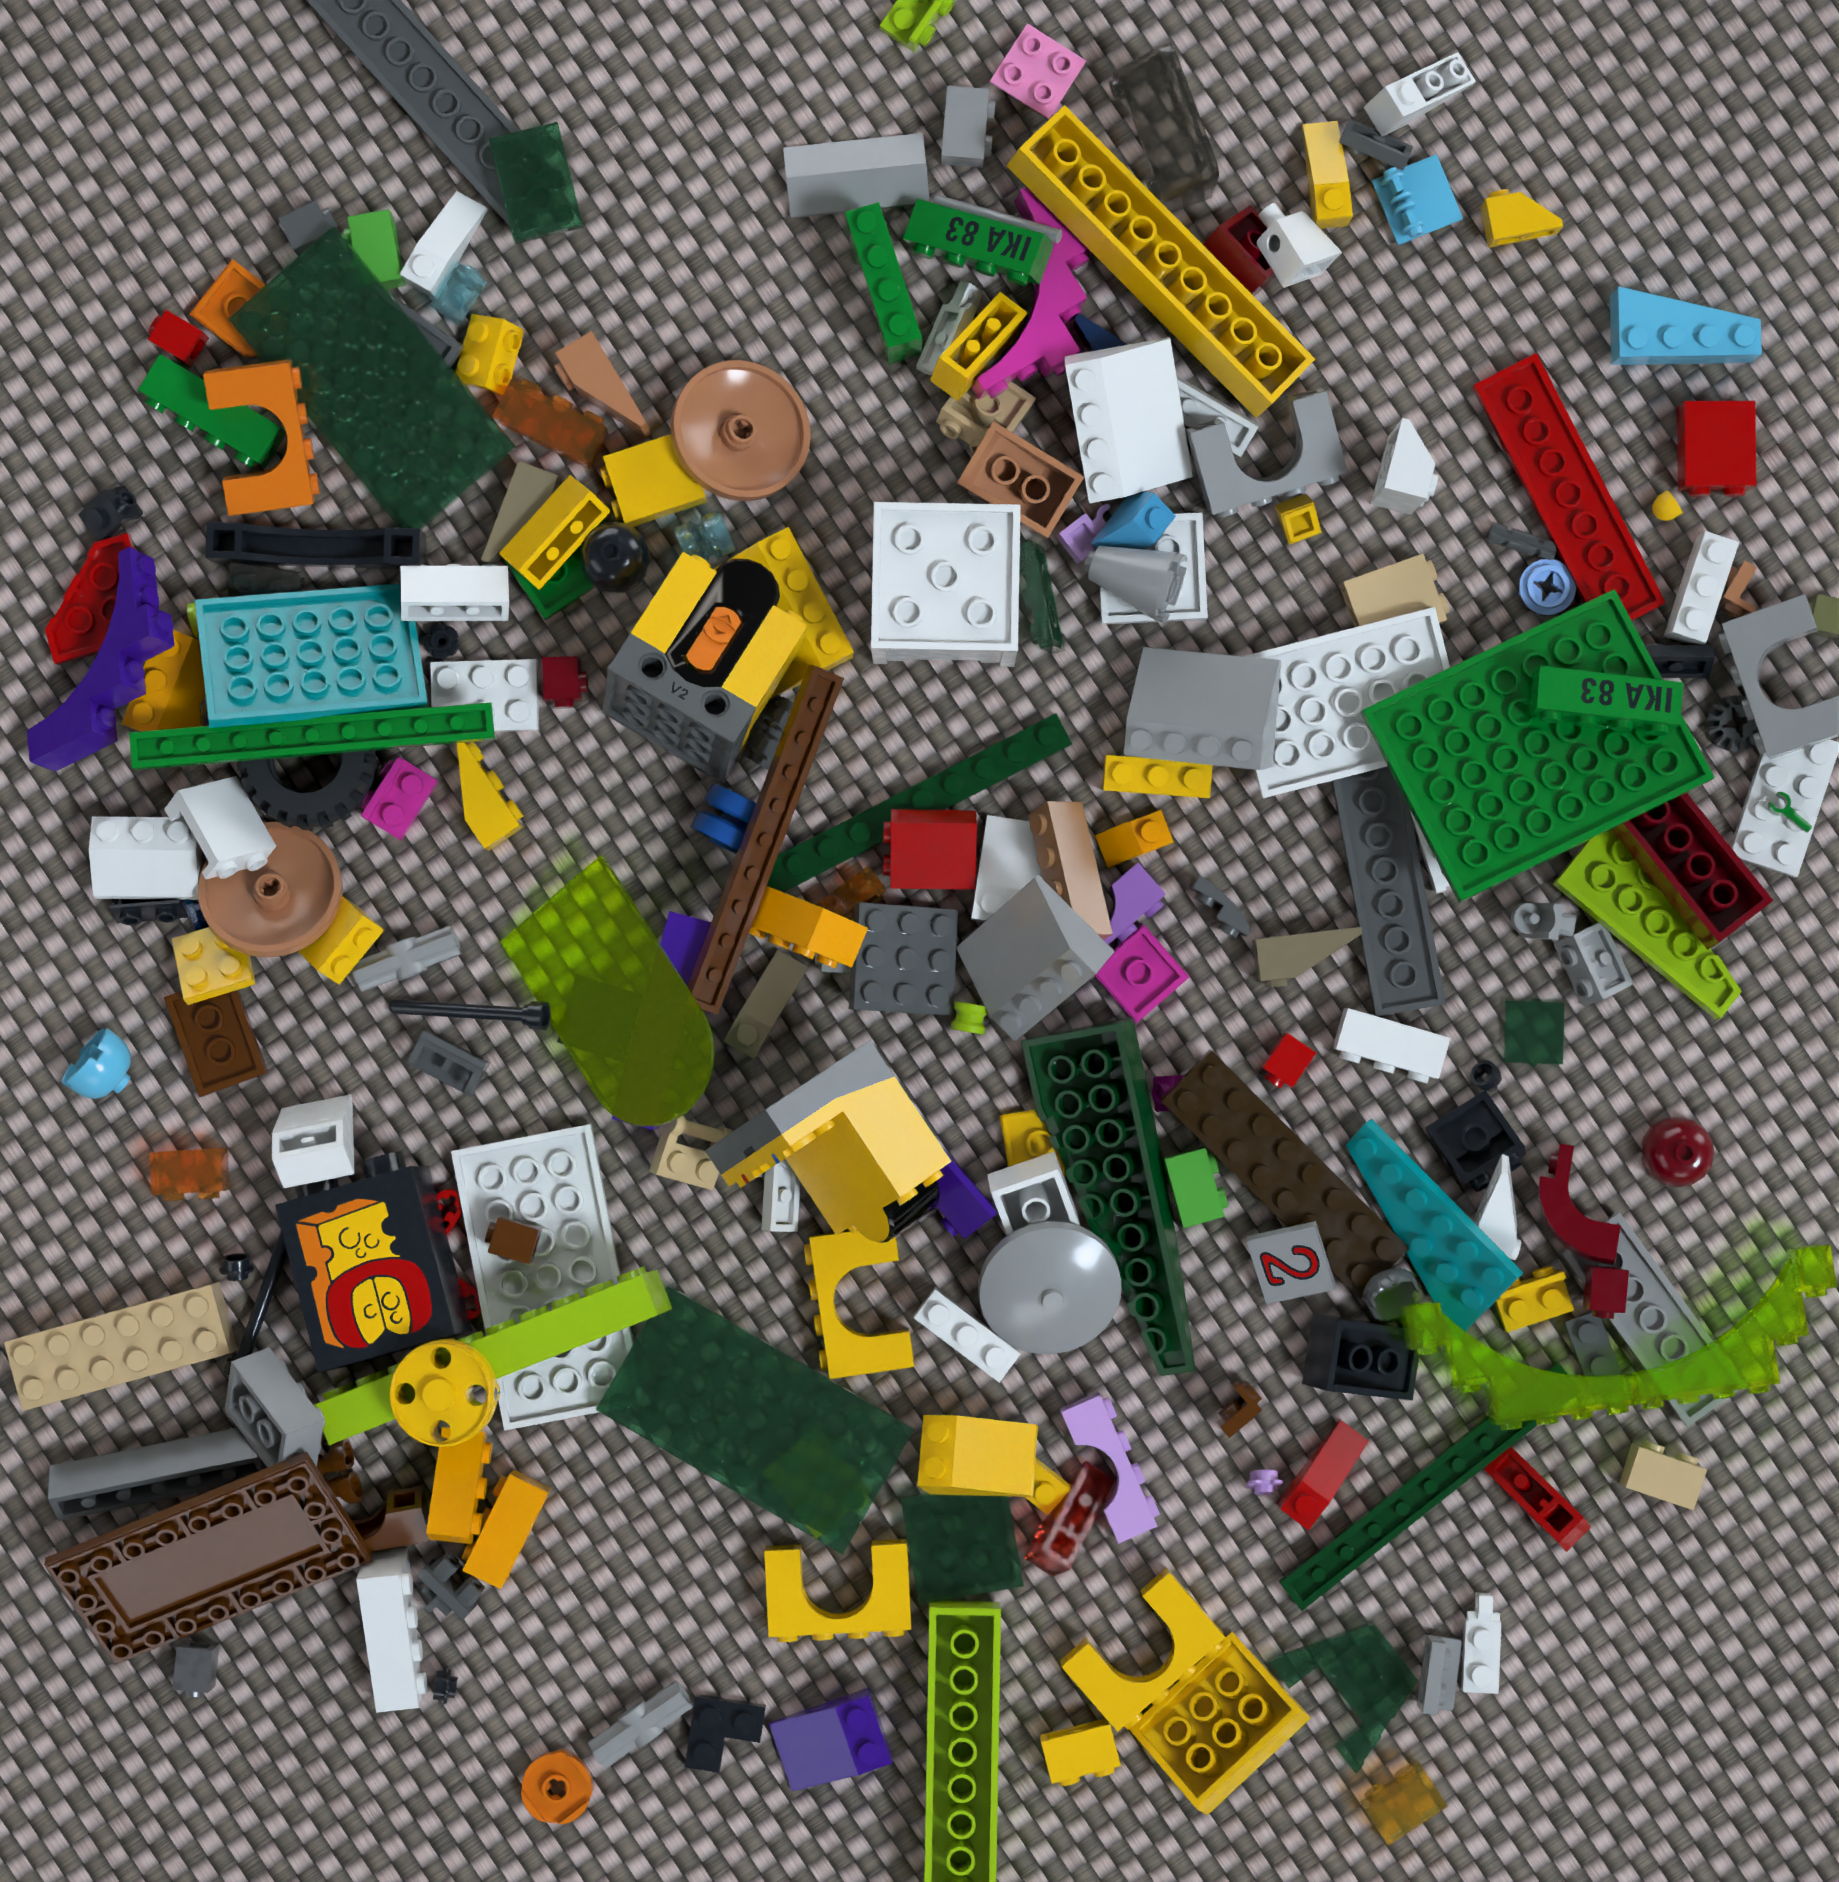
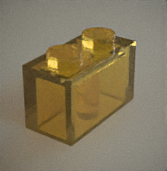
M1420 1763L1415 1766L1408 1764L1394 1774L1395 1779L1384 1786L1382 1783L1371 1787L1364 1794L1366 1798L1360 1801L1387 1845H1390L1448 1807Z

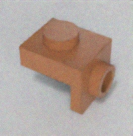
M1746 560L1737 568L1731 566L1725 589L1719 604L1724 606L1722 610L1735 619L1757 610L1755 606L1740 598L1757 569L1756 566Z

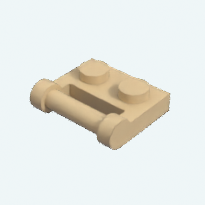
M670 1113L665 1120L649 1172L713 1190L719 1171L705 1150L680 1144L676 1141L680 1134H686L710 1141L711 1147L732 1133L733 1130L725 1127L716 1129L686 1120L681 1114Z

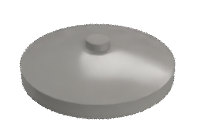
M1059 1221L1031 1224L1012 1232L1002 1239L987 1256L982 1266L978 1283L981 1309L985 1320L993 1332L1011 1346L1037 1354L1067 1352L1093 1340L1108 1326L1119 1306L1122 1289L1117 1262L1106 1243L1093 1232L1081 1226Z

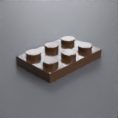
M239 990L187 1005L184 1001L182 991L164 997L199 1097H204L268 1074Z

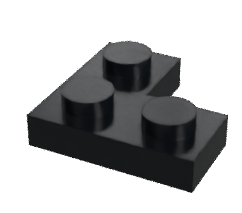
M696 1694L684 1767L720 1773L725 1738L760 1743L766 1705Z

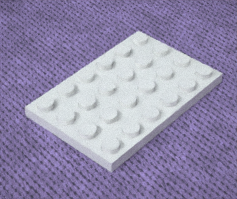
M1435 607L1246 655V657L1281 660L1273 767L1254 770L1261 799L1387 767L1360 712L1383 699L1450 668Z

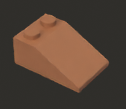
M592 331L555 352L559 363L554 365L568 391L575 388L580 397L644 438L652 435L645 419Z
M993 421L958 479L957 484L987 504L1020 505V526L1041 539H1047L1084 479V476Z

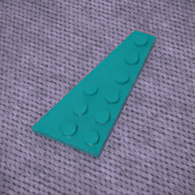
M1370 1119L1351 1138L1346 1147L1395 1234L1408 1246L1409 1250L1406 1253L1453 1337L1457 1340L1499 1299L1523 1272L1373 1119Z

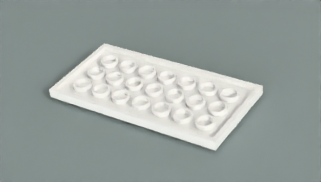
M592 1124L451 1151L485 1329L513 1318L516 1324L520 1323L519 1315L545 1305L551 1311L553 1310L552 1302L578 1292L581 1298L586 1297L584 1289L612 1279L614 1285L619 1284L617 1276L621 1274ZM504 1216L543 1228L533 1262L525 1264L488 1253L490 1244L485 1243V1236L490 1222L496 1223L498 1217ZM631 1326L496 1379L500 1386L498 1401L504 1431L645 1403Z

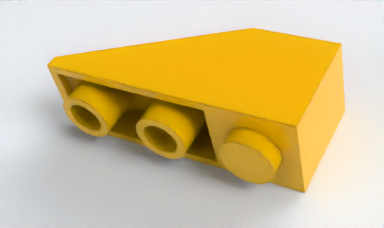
M457 743L464 818L483 848L489 851L524 828L519 821L524 815L513 799L508 802L499 791L504 788V785L493 770L487 773L480 762L485 757L476 743Z

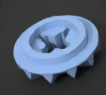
M1541 559L1532 563L1525 569L1519 579V595L1524 601L1525 607L1530 608L1537 615H1555L1565 610L1575 596L1576 585L1565 564L1554 559ZM1552 574L1550 579L1552 580L1551 586L1556 588L1557 591H1561V593L1550 592L1542 601V589L1533 583H1543Z

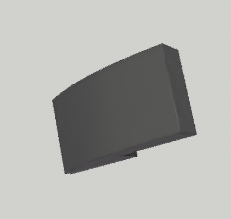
M1198 876L1191 887V890L1197 893L1194 899L1213 909L1215 904L1220 906L1214 917V920L1220 922L1218 929L1235 939L1238 934L1244 937L1247 936L1251 929L1236 905L1219 888L1202 876Z

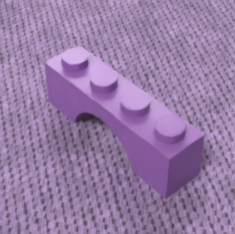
M1139 862L1110 886L1113 897V913L1110 924L1113 934L1104 941L1109 944L1116 937L1121 942L1124 941L1137 929L1133 923L1144 914L1149 919L1164 906L1160 899L1166 895L1165 892Z

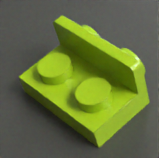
M897 0L880 24V30L915 53L920 44L925 47L936 31L933 25L940 15L945 18L949 14L956 0Z

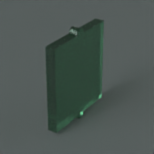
M1533 998L1531 1001H1505L1503 1062L1529 1063L1531 1067H1536L1537 1064H1563L1565 1003L1539 1002L1537 998Z

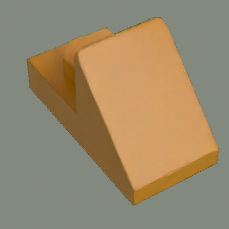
M1162 810L1133 821H1127L1095 835L1107 869L1174 843Z

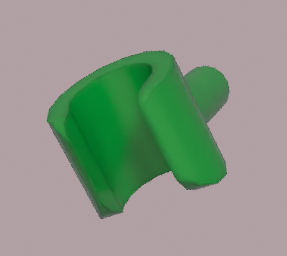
M1777 792L1776 796L1784 801L1785 808L1778 809L1769 802L1768 810L1770 813L1776 816L1784 815L1806 833L1809 832L1812 826L1790 807L1791 799L1789 795L1784 792Z

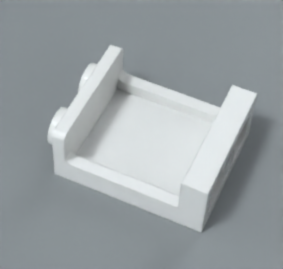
M237 776L178 790L164 809L171 821L184 818L209 862L202 872L205 879L218 876L220 879H225L237 871L247 868L249 871L257 870L268 862V856L276 847Z

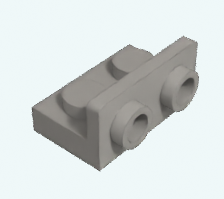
M1599 922L1573 934V936H1568L1554 942L1559 961L1564 966L1573 985L1574 993L1583 1006L1602 1001L1634 984L1610 932Z
M1426 1634L1417 1706L1423 1714L1437 1715L1438 1709L1452 1711L1454 1708L1462 1642L1459 1639Z

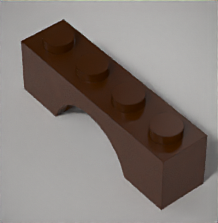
M423 1485L387 1491L386 1500L376 1513L363 1519L351 1520L371 1551H382L387 1548L416 1545L421 1542L431 1541L426 1534L429 1506Z

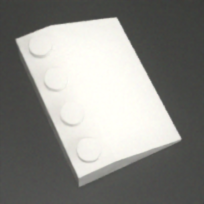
M1170 337L1064 356L1089 503L1123 498L1193 477Z

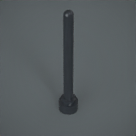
M392 1000L388 1005L389 1011L393 1014L519 1021L532 1030H546L551 1020L550 1005L548 1002L531 1001L523 1007Z
M280 1230L238 1352H234L232 1358L227 1359L223 1372L228 1375L230 1374L231 1361L253 1353L287 1256L282 1230Z

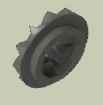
M1743 695L1727 696L1718 700L1711 707L1707 716L1706 725L1710 738L1718 747L1727 751L1737 752L1750 748L1755 744L1753 734L1759 732L1755 719L1747 721L1744 725L1740 726V733H1737L1735 728L1722 727V725L1732 720V713H1735L1737 718H1747L1741 702L1747 698Z

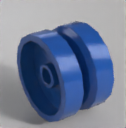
M712 783L705 800L708 805L719 810L722 814L718 817L705 810L698 811L690 827L709 837L710 842L737 855L756 803L725 787Z

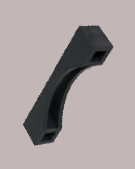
M207 522L206 558L214 564L400 569V566L425 565L426 534L421 529L412 528L314 530L244 523Z

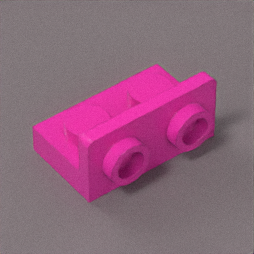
M398 756L395 762L390 760L380 774V778L383 781L376 792L371 790L366 795L361 804V808L364 809L361 817L402 841L439 781Z

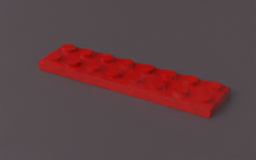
M1535 353L1474 384L1472 389L1550 540L1556 544L1557 553L1562 563L1567 567L1583 604L1615 589L1631 621L1664 605L1666 602L1538 354Z

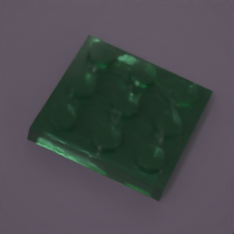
M925 1492L900 1498L918 1604L1024 1586L1008 1496L931 1495Z

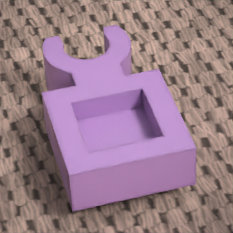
M1109 504L1101 506L1095 512L1093 521L1085 513L1056 536L1077 564L1088 557L1091 550H1096L1090 543L1106 524L1103 514L1110 508Z

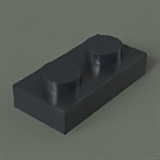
M1697 644L1645 645L1662 678H1709L1715 659L1714 646Z

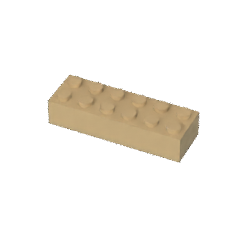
M220 1282L4 1342L22 1411L223 1356L238 1350Z

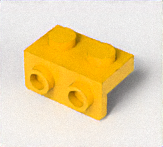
M471 314L463 342L465 347L460 353L453 382L462 386L485 389L497 395L506 396L522 344L524 330L502 318Z

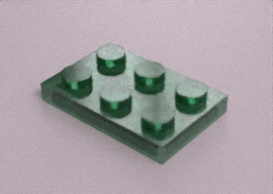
M558 122L489 138L515 244L584 228Z
M1034 541L1020 543L1019 574H1025L1027 588L1022 590L1026 609H1032L1034 623L1030 624L1032 641L1034 645L1039 644L1040 649L1049 653L1065 651L1045 548Z

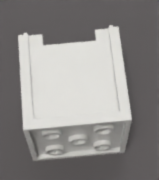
M874 502L871 626L873 664H887V661H907V659L981 661V663H1000L1001 667H1014L1018 652L1020 505Z

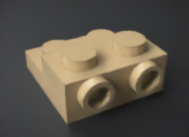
M1013 382L1007 383L1009 388L992 399L988 394L978 400L970 388L959 401L953 397L948 399L941 409L936 423L940 424V430L948 438L957 439L959 437L970 444L969 448L974 454L993 421L1014 433L1033 406L1036 397Z

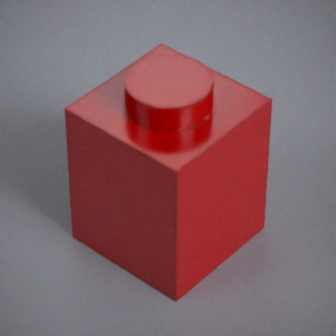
M165 310L162 316L158 315L149 328V334L151 335L148 340L155 347L192 368L209 340V337L202 330L168 310Z
M1283 1033L1260 1066L1261 1069L1267 1072L1263 1078L1280 1090L1284 1085L1293 1088L1316 1055V1052L1289 1033Z

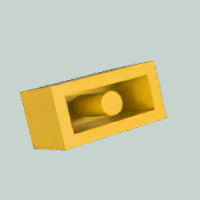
M342 896L339 909L330 927L315 942L298 952L317 971L340 985L382 934L384 929L364 910Z
M1106 1718L1040 1735L1051 1784L1059 1782L1060 1786L1072 1785L1079 1782L1081 1776L1093 1773L1094 1777H1103L1114 1773V1768L1121 1766L1111 1725Z

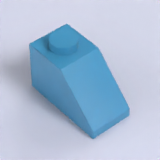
M1143 491L1126 497L1090 544L1096 550L1099 546L1145 550L1156 543L1176 516L1155 493Z

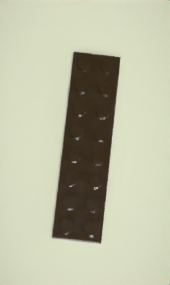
M1209 1049L1160 1099L1286 1227L1316 1221L1331 1271L1359 1299L1362 1298L1365 1286L1371 1277L1390 1269L1409 1250L1408 1246L1212 1050Z

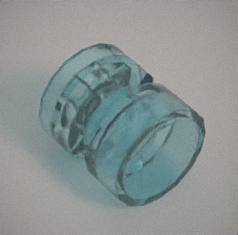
M719 509L701 516L700 523L698 524L689 521L673 528L682 551L690 556L698 555L708 563L711 556L720 559L737 552ZM706 537V542H700L703 538Z

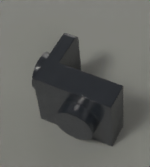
M119 486L103 490L78 515L96 542L110 538L127 521L138 519L143 515V511L137 504L134 495L125 486Z

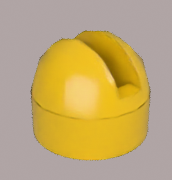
M1669 490L1658 495L1653 502V513L1660 520H1673L1683 513Z

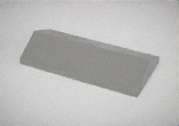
M923 133L783 148L791 218L845 213L876 202L880 203L881 209L914 206L917 199L930 202Z

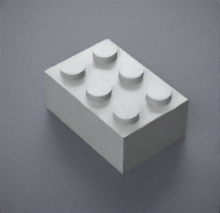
M270 1347L231 1361L225 1411L267 1468L305 1452L309 1454L317 1466L325 1418L322 1411L318 1407H314L308 1399L303 1386L300 1383H296L289 1374L285 1362L282 1359H278Z

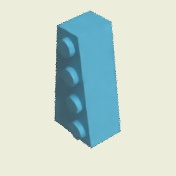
M1619 286L1610 295L1611 365L1752 363L1762 355L1761 319Z

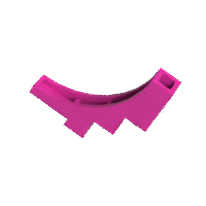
M1028 187L1021 189L1014 201L1022 219L1061 229L1062 238L1059 243L1052 242L1054 247L1040 285L1035 284L1032 308L1024 331L1017 343L999 363L979 376L974 382L971 389L978 400L988 394L991 399L997 397L1009 388L1007 383L1016 378L1024 381L1034 375L1038 368L1044 378L1054 372L1057 376L1066 373L1064 356L1079 354L1081 351L1064 324L1075 319L1078 313H1082L1081 307L1087 300L1086 294L1071 271L1078 269L1088 262L1089 258L1087 256L1090 250Z

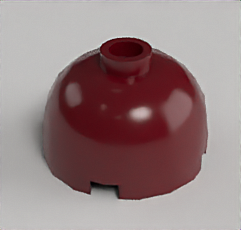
M1683 1117L1663 1118L1656 1122L1643 1136L1641 1144L1643 1145L1642 1164L1649 1176L1660 1184L1677 1188L1690 1186L1704 1178L1712 1167L1715 1154L1713 1141L1706 1129L1694 1120Z

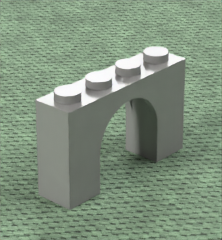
M1319 387L1286 398L1295 430L1296 447L1290 462L1281 471L1271 476L1252 477L1240 470L1234 459L1225 423L1220 419L1185 429L1206 508L1211 514H1218V517L1230 516L1239 512L1238 507L1249 503H1251L1252 507L1262 506L1272 502V496L1285 493V496H1294L1305 492V486L1317 482L1319 486L1333 484L1340 480L1339 475L1348 473L1326 390Z
M1805 594L1722 623L1724 632L1718 634L1724 653L1732 652L1736 666L1730 667V671L1736 687L1743 686L1748 699L1741 702L1748 721L1753 719L1756 721L1759 732L1753 734L1759 754L1767 753L1768 758L1771 760L1839 736V696L1801 709H1785L1770 702L1764 696L1759 684L1761 664L1772 649L1785 642L1818 631Z

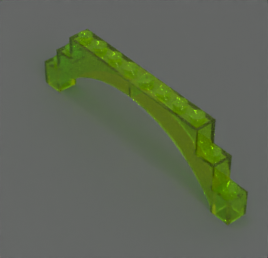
M1816 1244L1786 1249L1788 1259L1775 1281L1758 1303L1741 1320L1711 1343L1685 1357L1659 1367L1628 1374L1603 1376L1571 1375L1537 1369L1514 1361L1488 1348L1464 1332L1441 1311V1304L1438 1301L1400 1306L1406 1347L1410 1350L1416 1349L1417 1355L1438 1353V1346H1442L1448 1386L1458 1387L1459 1393L1479 1391L1480 1384L1484 1383L1490 1423L1500 1425L1501 1430L1522 1428V1422L1536 1420V1425L1553 1424L1558 1422L1557 1416L1570 1414L1572 1420L1588 1419L1593 1417V1411L1604 1409L1607 1410V1415L1629 1412L1628 1406L1642 1404L1644 1410L1664 1407L1663 1401L1677 1399L1678 1404L1696 1403L1700 1401L1699 1395L1713 1394V1399L1730 1398L1735 1396L1734 1390L1748 1388L1749 1394L1769 1392L1770 1385L1780 1384L1774 1340H1776L1777 1346L1799 1343L1798 1337L1809 1335L1802 1292H1805V1298L1826 1296V1289L1837 1287L1831 1245Z

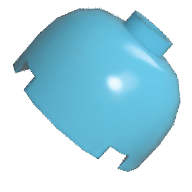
M106 1027L105 1030L101 1029L80 1050V1058L75 1065L73 1063L69 1065L61 1081L72 1091L86 1098H102L112 1090L119 1093L131 1078L127 1074L131 1065V1053L126 1043Z

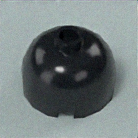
M604 522L593 529L582 542L579 550L580 567L585 578L597 589L607 592L624 593L637 587L646 577L650 563V550L644 537L634 527L622 522Z

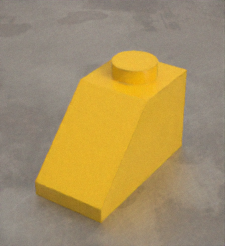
M1509 189L1494 191L1488 194L1489 198H1486L1480 206L1488 248L1557 235L1563 228L1562 219L1522 192L1510 194Z

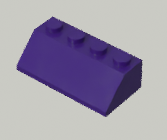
M944 1149L951 1162L940 1169L943 1176L927 1187L920 1183L919 1187L922 1191L917 1195L930 1210L937 1206L945 1216L941 1223L953 1237L960 1233L965 1239L997 1214V1210Z

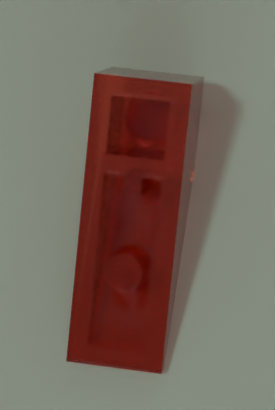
M1083 1462L1069 1483L1070 1491L1046 1516L1038 1528L1024 1559L1051 1577L1069 1571L1115 1480L1089 1462Z

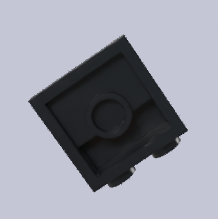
M1487 1091L1481 1092L1426 1127V1132L1444 1156L1448 1167L1466 1192L1472 1188L1479 1192L1488 1187L1491 1176L1502 1154L1509 1156L1511 1172L1520 1167L1524 1162L1522 1159L1526 1155L1524 1144Z

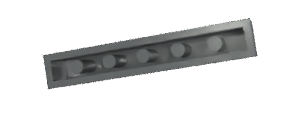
M239 1428L51 1465L49 1466L48 1501L57 1519L61 1521L214 1490L263 1470L267 1466Z

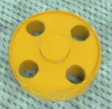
M451 1338L428 1342L408 1353L398 1365L390 1386L391 1408L401 1428L415 1440L437 1447L455 1446L478 1435L490 1422L500 1397V1386L488 1360L474 1347ZM441 1347L449 1350L451 1354V1362L448 1366L442 1364L438 1358V1352ZM405 1383L412 1385L415 1389V1399L413 1401L407 1400L403 1395L402 1390ZM476 1384L481 1385L486 1390L487 1397L484 1403L477 1401L474 1397L473 1390ZM440 1420L445 1421L450 1426L451 1433L448 1439L442 1437L438 1432L437 1427Z

